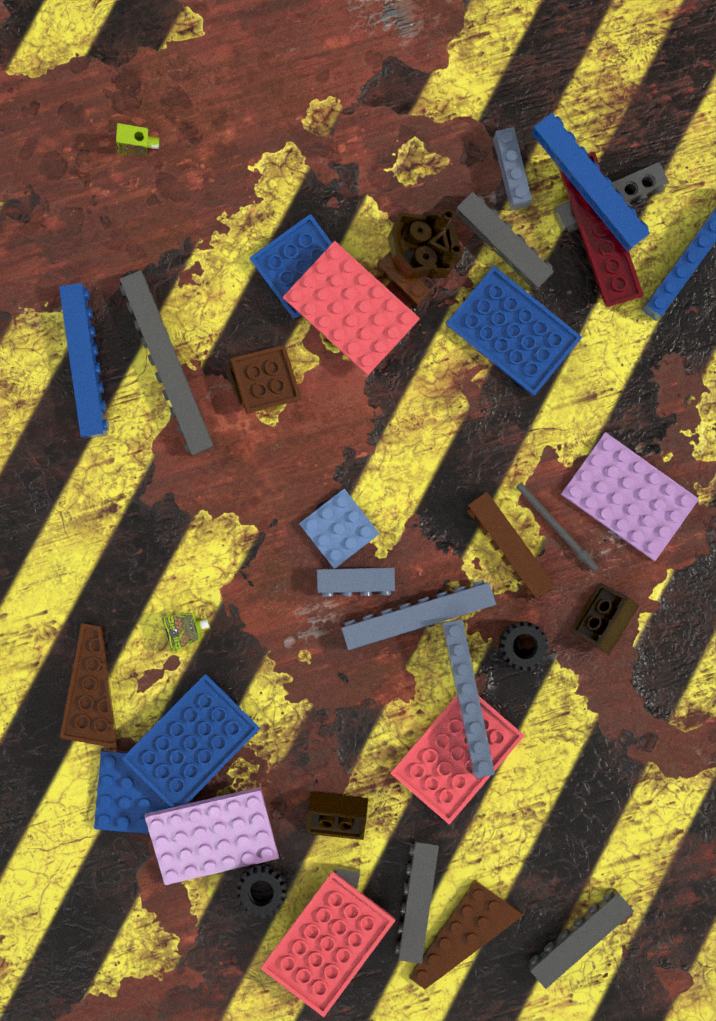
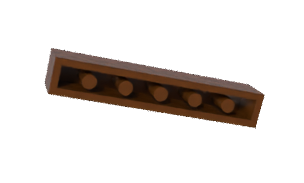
M485 492L467 505V513L472 520L476 519L479 522V530L484 536L486 534L491 539L490 545L495 551H500L502 554L501 560L507 567L510 565L513 569L512 575L517 582L521 581L524 584L525 588L523 590L529 598L537 599L555 586L488 492Z

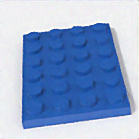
M495 266L490 269L445 324L533 397L582 338L576 331Z
M205 674L122 757V760L172 808L187 804L256 734L260 727Z

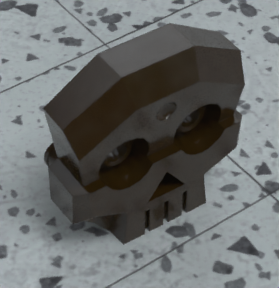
M445 209L442 215L439 212H423L422 215L399 212L388 235L392 261L408 278L416 279L425 276L430 279L446 278L453 267L462 259V246L458 241L455 224L451 222L455 217L451 209Z

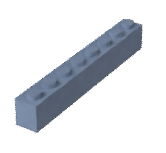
M484 580L473 583L474 587L466 589V586L455 588V593L448 594L447 591L436 594L437 598L429 600V597L419 599V604L411 606V603L400 605V609L393 611L392 608L381 611L382 615L374 617V614L364 616L363 621L357 623L355 619L345 622L342 632L347 648L351 650L494 606L496 602L490 582L485 583Z
M456 619L442 622L473 776L481 778L495 775L463 620Z

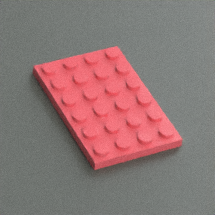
M336 241L330 245L283 296V299L367 376L420 320L415 313Z
M457 695L390 772L449 825L490 777L475 778L473 776ZM479 696L495 771L525 735Z
M332 870L260 969L321 1016L325 1017L393 925L395 918Z

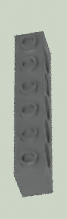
M660 162L612 182V187L616 192L619 191L623 195L625 203L630 206L631 202L637 201L638 203L647 199V195L652 193L654 195L660 194L665 190L669 181ZM642 181L648 182L650 187H644ZM624 189H630L633 195L626 194ZM570 201L554 209L553 214L562 233L567 230L570 233L578 229Z

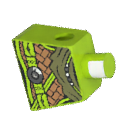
M117 123L116 154L147 155V148L159 149V137L148 136L147 128Z
M195 613L162 617L171 653L201 640L200 631L210 629L208 618L197 620Z

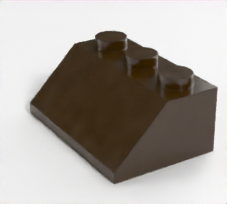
M600 583L572 627L571 632L610 655L639 605L628 596Z
M310 792L306 834L363 840L368 798Z

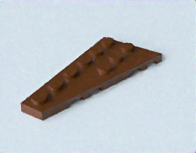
M81 623L60 738L118 748L102 626Z
M475 880L423 954L422 964H416L409 975V979L423 989L428 988L524 916L523 913Z

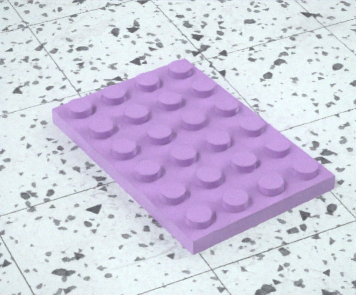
M606 432L560 494L653 561L657 560L699 500V498Z
M261 787L145 814V820L165 885L279 859Z

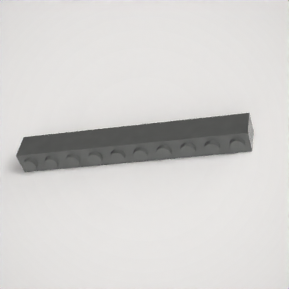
M140 270L120 278L122 285L119 288L122 295L127 296L129 300L126 305L130 314L134 313L136 320H133L137 331L141 330L142 344L144 348L149 349V361L152 366H156L158 371L155 373L159 384L163 383L165 388L162 390L166 401L170 400L172 407L169 409L172 417H177L179 422L177 429L180 436L184 435L186 439L184 446L187 453H191L195 457L214 449V443L143 272Z

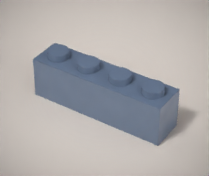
M511 127L495 131L493 141L510 210L529 207L532 198L515 129Z
M395 568L317 570L318 593H322V597L333 596V592H341V596H353L352 592H360V596H370L372 592L379 591V595H391V591H395Z

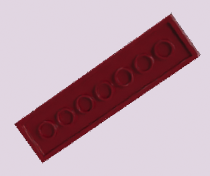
M595 151L588 153L590 160L595 161L600 168ZM558 167L605 308L608 309L642 298L644 294L630 253L626 251Z

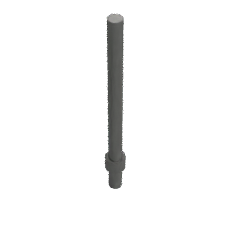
M522 482L518 484L516 488L577 554L576 557L581 562L584 561L593 572L596 571L599 566L589 557L588 551L579 546Z

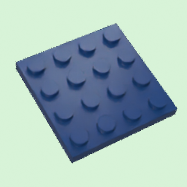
M311 214L249 258L294 320L301 316V314L283 299V296L332 244Z
M102 750L94 829L150 834L145 814L171 807L122 760V757L127 752Z

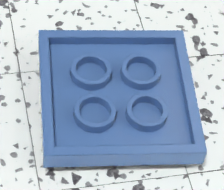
M345 489L299 523L334 569L380 534Z

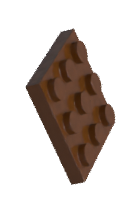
M285 345L230 359L246 415L301 400Z

